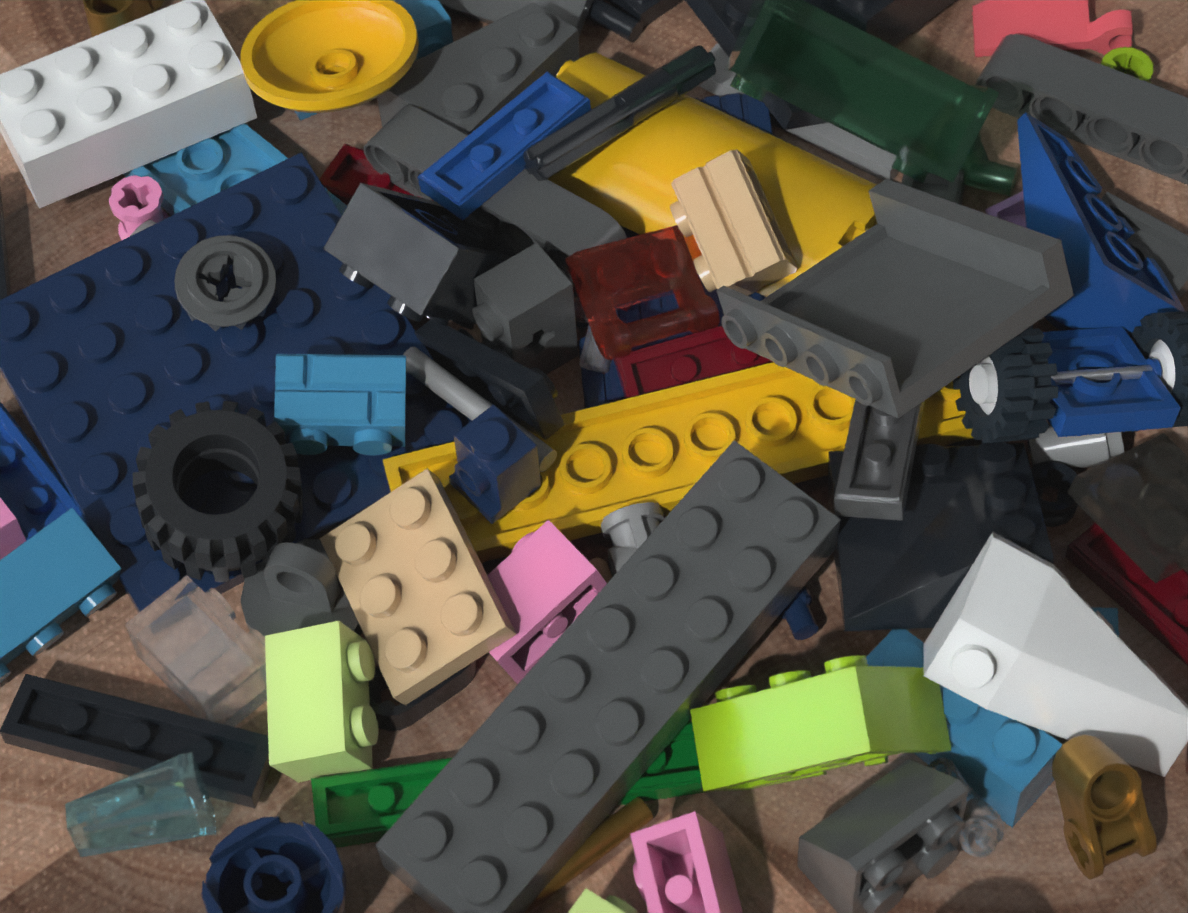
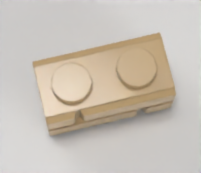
M730 150L707 162L705 166L697 167L673 179L671 185L678 201L670 204L671 213L677 226L686 238L694 235L702 254L694 259V265L702 283L709 292L726 286L748 296L761 290L763 286L771 285L796 272L798 269L753 166L750 160L740 151Z

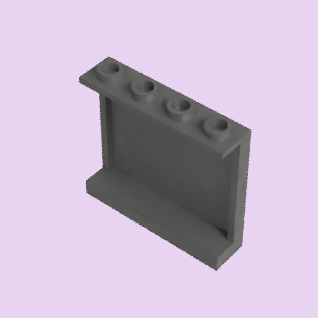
M885 179L869 190L877 221L875 226L763 300L758 301L726 286L716 290L724 313L722 326L734 345L741 349L745 348L773 361L780 367H787L813 379L819 385L835 389L856 399L863 405H870L898 419L1074 296L1061 240L889 179Z

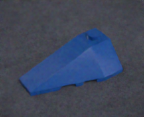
M1025 112L1017 120L1026 228L1061 240L1074 294L1073 297L1044 317L1054 327L1062 331L1068 327L1072 330L1123 327L1127 333H1132L1135 327L1142 326L1140 320L1145 316H1150L1151 313L1185 311L1168 278L1157 262L1149 257L1142 262L1136 251L1127 243L1126 240L1135 232L1125 218L1117 216L1103 200L1097 197L1102 191L1101 185L1066 137Z

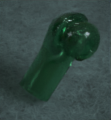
M963 125L952 129L945 138L944 153L953 170H964L965 185L1010 197L1016 184L1019 168L989 160L981 141V135L975 128Z

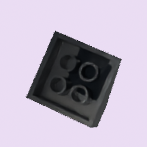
M994 442L972 446L948 447L938 444L916 446L903 521L836 516L841 520L836 549L833 553L844 631L934 628L992 532L1053 564L1054 556L1024 443ZM828 451V511L834 515V496L844 451Z

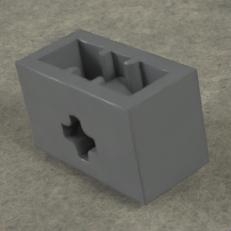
M538 243L533 244L474 278L477 306L472 309V312L480 328L481 343L491 349L501 348L514 361L529 369L533 367L539 368L546 375L578 356L573 284Z

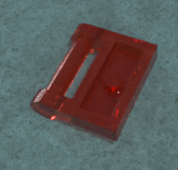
M677 225L580 250L565 259L596 345L601 355L607 360H614L629 355L632 347L688 331L693 334L716 328L719 325L718 307L710 296L705 295L685 238ZM671 294L675 295L679 306L678 309L629 323H624L618 319L615 311Z

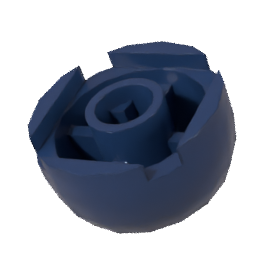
M262 817L238 826L216 845L209 858L212 865L206 874L205 883L204 881L202 882L201 893L207 913H345L347 879L334 843L316 826L302 821L303 826L296 823H281L280 817Z

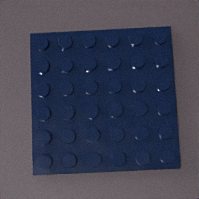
M302 152L0 300V372L89 528L121 567L119 580L149 632L234 588L245 580L241 569L229 572V582H215L212 571H204L201 580L188 577L184 563H181L174 570L164 562L161 549L154 551L148 542L135 500L133 472H139L136 463L137 454L140 447L151 448L148 434L157 424L167 430L171 427L169 415L179 409H182L187 417L197 413L196 403L209 401L211 410H222L223 401L238 402L240 414L246 415L251 407L263 412L267 427L274 422L277 354L403 355L409 348L416 347L433 360L424 344L416 337L415 330L407 317L398 313L387 304L391 295L375 284L372 289H369L348 279L339 271L343 262L323 249L342 215ZM222 235L242 237L260 246L271 259L276 273V296L272 297L264 317L256 316L248 321L242 330L236 326L220 327L215 332L206 323L197 319L192 321L187 311L178 302L175 291L176 269L184 254L194 245L205 239ZM233 265L229 266L228 273H224L221 282H210V284L216 286L220 302L224 301V297H228L231 289H242V287L236 285ZM406 372L405 447L392 446V450L389 453L376 456L357 453L354 451L353 446H327V450L320 454H297L302 482L303 514L301 523H295L296 537L292 543H298L303 539L320 540L321 537L389 494L390 489L382 459L454 442V434L472 420ZM226 469L214 470L196 478L185 490L182 501L190 508L204 514H226L246 504L255 493L257 484L248 476L237 471Z

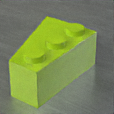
M855 655L825 662L826 674L811 677V673L808 670L792 671L769 677L770 689L757 692L755 685H744L716 691L717 703L690 710L703 792L742 791L827 775V770L864 762L865 766L889 763L888 756L899 753L927 752V754L950 751L952 749L944 714L940 684L924 676V667L868 666L865 655Z

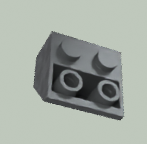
M907 759L800 836L797 866L837 913H888L904 896L905 891L903 888L922 874L927 879L934 878L956 859L959 853L957 848L960 832L964 825L963 816L968 788L955 777Z

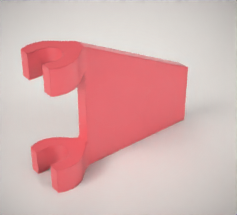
M985 0L972 6L975 57L992 56L1001 40L1009 34L1025 35L1065 51L1091 49L1106 55L1110 50L1119 47L1132 48L1131 35H1133L1131 11L1129 10L1111 11L1090 22L1088 0Z

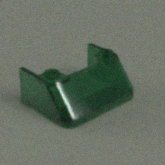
M754 0L724 69L735 75L730 84L732 88L760 102L763 101L766 93L769 92L896 156L891 168L921 183L925 181L928 173L946 181L954 182L999 95V92L989 87L968 85L803 0Z

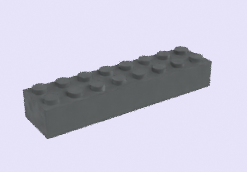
M734 440L379 840L376 848L383 866L438 913H525L544 888L691 719L690 710L699 708L704 704L834 552L841 519Z

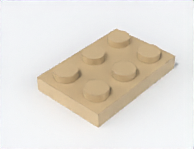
M428 468L320 538L329 560L335 567L340 584L372 649L393 698L404 705H407L516 635L439 477Z

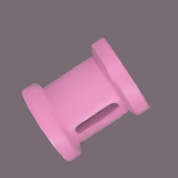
M129 176L121 179L112 188L109 205L114 216L121 220L118 230L121 240L129 237L141 224L149 219L158 223L169 217L161 209L163 201L162 189L159 183L151 177Z

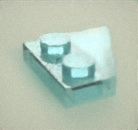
M192 752L178 755L65 804L67 831L81 857L217 834L214 808Z

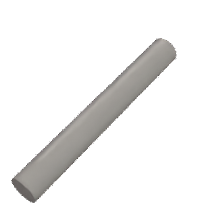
M416 347L409 348L403 354L406 355L407 373L470 420H474L493 405ZM501 411L537 445L540 472L549 469L556 459L557 452Z

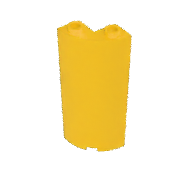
M596 52L583 56L577 61H566L556 77L589 98L592 109L646 75ZM686 94L548 179L610 214L619 225L694 261L695 258L702 254L694 235L686 238L673 218L670 204L678 201L671 183L673 179L697 167L705 166L707 162L730 150L740 151L750 160L798 268L795 273L771 285H765L761 290L757 291V293L765 297L877 224L869 195V190L877 184Z

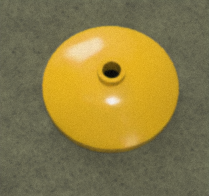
M295 0L269 13L253 27L242 45L240 61L247 84L264 100L298 112H335L367 103L391 89L408 72L416 59L419 46L418 34L411 15L405 8L393 0Z

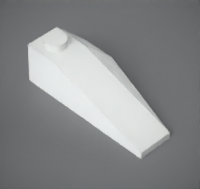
M992 532L924 643V676L985 709L1063 739L1070 740L1081 735L1095 736L1125 762L1165 777L1188 742V705L1145 660H1140L1114 632L1113 626L1099 611L1095 612L1070 586V581L1054 564Z

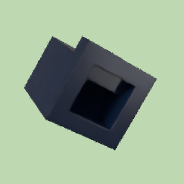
M494 404L454 434L458 463L454 466L455 472L449 476L450 484L491 524L541 486L537 445Z

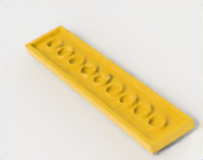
M771 362L562 414L561 417L565 425L547 440L534 434L557 452L556 459L551 467L544 472H540L541 486L493 524L450 484L449 476L455 472L454 466L458 463L455 442L382 460L390 492L427 468L439 477L481 563L508 557L515 544L522 537L535 532L548 520L571 541L602 533L601 523L606 515L637 503H658L662 507L664 515L667 516L734 440L792 484L827 476L828 451L845 450L855 399L828 386L819 385L813 379L787 367H780ZM953 381L925 400L917 446L921 444L945 446L973 438L971 436L972 429H966L962 423L966 412L958 411L956 400L961 398L960 389L954 390Z

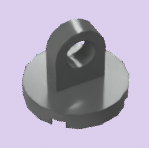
M303 539L297 543H279L273 548L267 564L264 561L256 564L257 574L244 580L241 596L244 617L249 631L264 651L266 635L335 621L342 622L359 636L363 632L340 584L335 567L329 560L319 539Z

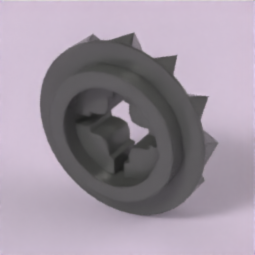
M222 235L205 239L190 248L177 266L175 273L177 300L187 311L192 321L197 319L206 323L215 332L220 327L236 326L242 330L245 324L256 316L264 317L268 304L272 297L276 296L274 265L260 246L245 238ZM233 265L236 285L242 287V289H231L228 297H224V301L220 302L216 286L210 284V282H221L224 273H228L229 266Z

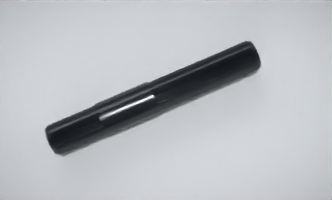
M700 45L694 46L526 148L523 153L526 171L528 174H533L538 181H545L693 90L715 75L716 67L714 62L716 58L711 51L707 52Z

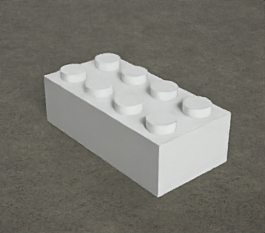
M183 0L0 74V132L39 209L257 118L251 89L245 80L241 62L205 0Z

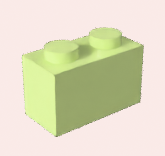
M340 621L266 635L269 765L298 783L310 781L311 778L373 769L372 745H375L378 740V723L369 700V680H372L375 675V661L368 642Z

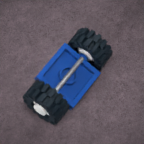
M1188 311L1151 313L1150 316L1143 317L1140 320L1142 326L1135 327L1131 334L1137 344L1132 341L1123 327L1042 332L1039 328L1033 329V325H1031L964 372L959 378L953 380L954 390L960 389L961 398L956 400L958 411L966 412L962 423L966 429H972L971 436L975 440H982V443L1036 439L1039 437V433H1045L1049 428L1046 419L1059 437L1188 426Z

